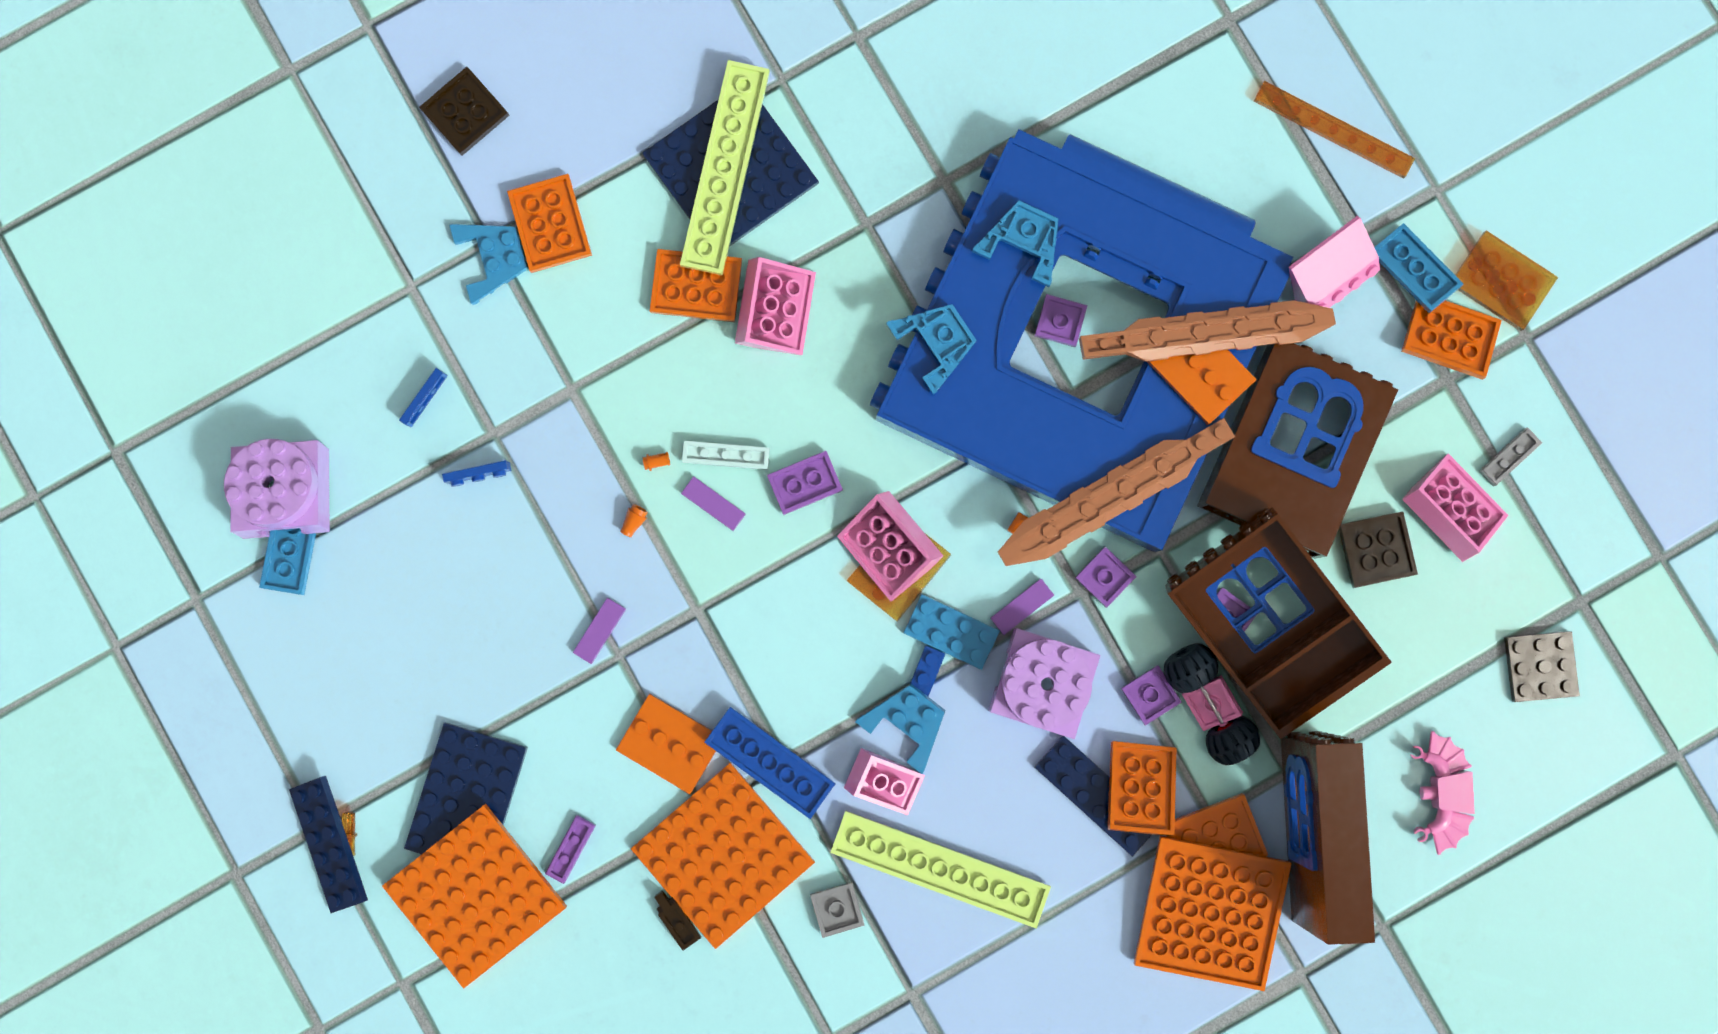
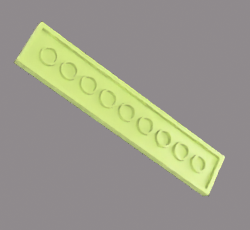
M730 60L727 62L682 253L681 267L723 275L770 70L767 68Z
M846 810L830 852L1036 929L1051 889L1050 885Z

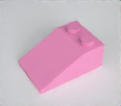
M861 748L844 789L855 797L908 815L925 775Z

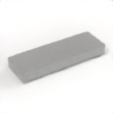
M1528 427L1524 428L1487 462L1479 472L1493 487L1497 486L1542 442Z

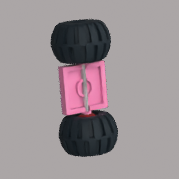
M1201 643L1188 645L1176 651L1165 661L1164 675L1166 681L1173 689L1182 693L1202 730L1210 729L1206 735V747L1210 756L1222 765H1233L1244 761L1253 755L1260 746L1258 728L1250 719L1242 716L1243 711L1222 675L1216 677L1218 662L1212 650Z

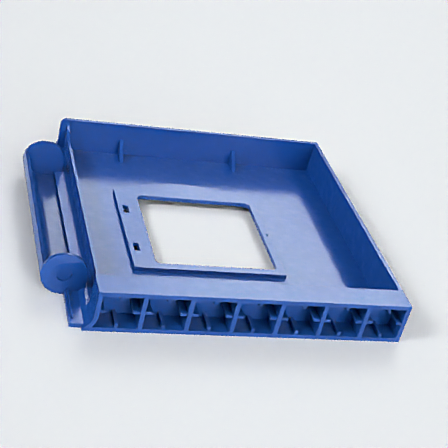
M1018 129L1015 137L1009 138L1001 157L992 153L989 154L979 176L989 182L982 195L974 191L970 193L961 213L970 218L964 233L953 229L943 250L944 253L952 256V259L946 271L935 267L926 285L925 291L934 294L928 309L917 305L912 314L913 316L953 304L977 340L976 343L933 395L922 377L939 367L940 363L918 330H912L916 334L909 348L898 344L889 362L888 367L897 371L891 386L880 382L871 399L870 406L879 410L876 421L1056 505L1068 498L1069 494L1103 478L1109 471L1129 463L1161 441L1187 440L1223 419L1229 406L1207 425L1146 361L1143 362L1118 415H1112L1011 367V357L1045 288L1044 285L1031 280L1040 259L1003 241H999L991 259L988 260L972 252L975 245L994 228L1018 201L1024 202L1058 218L1053 269L1060 256L1069 257L1165 302L1169 307L1165 318L1184 316L1187 313L1201 311L1203 313L1225 311L1229 308L1242 306L1245 308L1270 305V303L1278 302L1290 276L1289 266L1293 256L1250 237L1256 224L1254 219L1070 134L1062 149ZM1090 247V248H1092V249H1094V250H1096V251H1098V252H1100V253H1099V255H1097L1096 252H1094V251H1092V250H1087V248ZM1150 275V276H1152V277H1154V278L1160 280V282L1158 283V281H1156V280H1154V279H1152V278L1148 279V276ZM1253 346L1252 349H1229V351L1247 369L1257 346ZM1207 454L1197 459L1187 478L1168 489L1164 488L1150 496L1132 510H1126L1112 518L1102 528L1152 552L1163 550Z

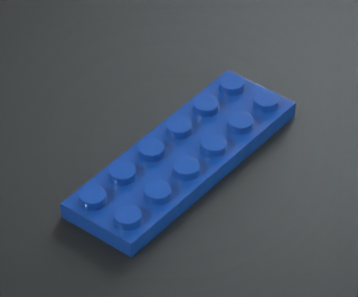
M729 707L704 742L809 819L812 818L836 784L731 707Z

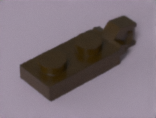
M663 890L655 895L654 898L660 905L657 908L658 916L683 951L701 939L702 936L673 897L669 899Z

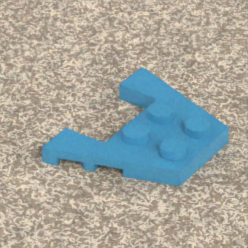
M1018 201L994 228L975 245L972 252L990 260L999 241L1012 245L1040 259L1031 280L1050 287L1058 218Z
M449 225L456 245L477 240L487 279L466 285L472 305L479 303V300L488 294H492L494 290L505 283L507 284L529 269L517 227Z
M953 304L917 315H910L902 319L891 320L886 323L896 340L917 329L940 363L939 367L922 377L933 395L977 341Z
M910 684L880 705L875 706L866 714L858 717L855 723L871 734L880 721L886 718L919 744L918 748L907 760V763L923 774L946 710L913 684Z

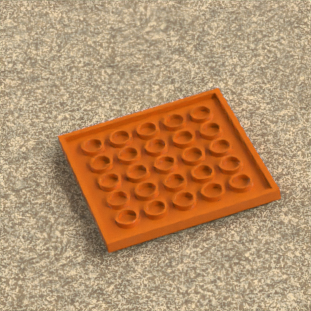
M731 762L631 848L667 893L678 902L684 913L715 949L815 863L814 859Z
M484 804L382 885L463 989L567 907L487 804Z
M1159 836L1134 965L1265 991L1291 862Z

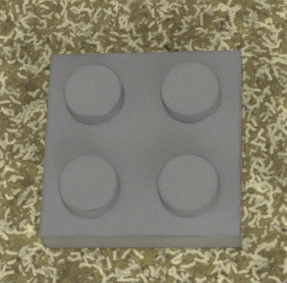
M852 882L810 894L822 938L865 926Z

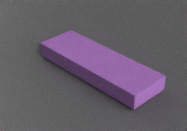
M694 476L681 493L732 531L736 529L746 515Z
M1039 579L990 619L1000 632L1005 635L1051 599L1054 594L1045 582Z
M607 598L573 653L592 664L626 611V608Z
M576 815L545 874L565 884L596 824Z

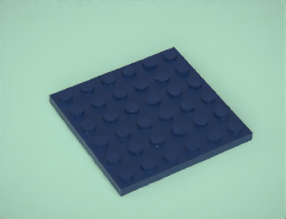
M718 100L642 153L689 219H691ZM763 104L729 247L819 184L818 179Z

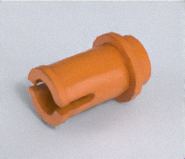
M668 452L652 456L646 454V457H642L645 470L649 469L652 471V468L671 465Z

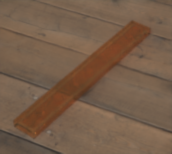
M1266 81L1263 82L1254 99V102L1403 179L1407 176L1415 160L1414 157Z

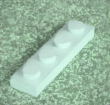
M684 441L682 462L768 470L770 448Z

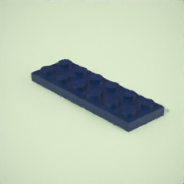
M1062 736L1034 767L1132 857L1152 836V834L1108 830L1110 777L1065 736Z
M322 776L289 789L330 913L368 901L327 777Z

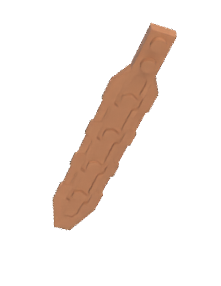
M1292 300L1258 307L1245 308L1242 306L1229 308L1225 311L1208 313L1201 311L1187 313L1184 316L1138 319L1124 331L1080 336L1079 343L1083 360L1128 355L1148 362L1164 360L1173 356L1189 354L1196 356L1210 354L1213 351L1252 349L1253 346L1300 343L1334 326L1336 321L1333 308Z
M1223 418L1187 440L1161 441L1129 463L1109 471L1103 478L1069 494L1068 498L1051 508L1043 509L1024 520L999 549L998 554L1005 566L1049 558L1066 548L1067 544L1086 533L1094 532L1112 518L1126 510L1130 511L1139 506L1150 496L1184 480L1198 458L1231 440L1235 435Z

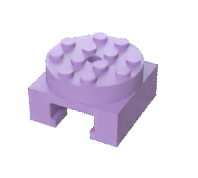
M264 439L251 443L248 446L231 447V462L224 478V492L227 502L231 507L230 532L243 539L270 537L271 530L300 528L303 534L330 532L329 449L318 440L286 442L279 439ZM274 480L273 486L267 487L269 486V483Z
M1014 628L1006 653L1008 656L998 687H995L988 711L1075 739L1083 711L1090 700L1092 682L1101 655ZM1044 678H1049L1052 681L1053 687L1051 686L1049 690H1044L1041 687V682Z

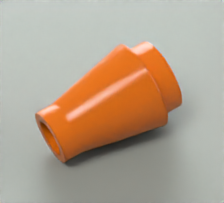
M633 504L627 510L620 532L628 537H632L635 531L647 519L646 515L648 512L644 508Z

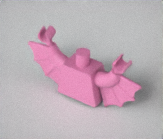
M1431 731L1428 752H1423L1420 746H1413V748L1420 750V755L1416 757L1410 754L1413 759L1422 758L1433 766L1435 776L1430 778L1431 786L1420 787L1419 793L1422 800H1431L1432 807L1438 810L1435 820L1428 824L1426 828L1416 827L1414 834L1420 831L1424 832V836L1417 839L1419 842L1426 841L1429 833L1433 834L1436 852L1440 855L1445 849L1457 848L1458 841L1469 835V825L1474 820V816L1463 813L1475 814L1473 773L1465 770L1471 768L1472 765L1466 760L1464 749L1455 746L1451 737H1440L1434 731Z

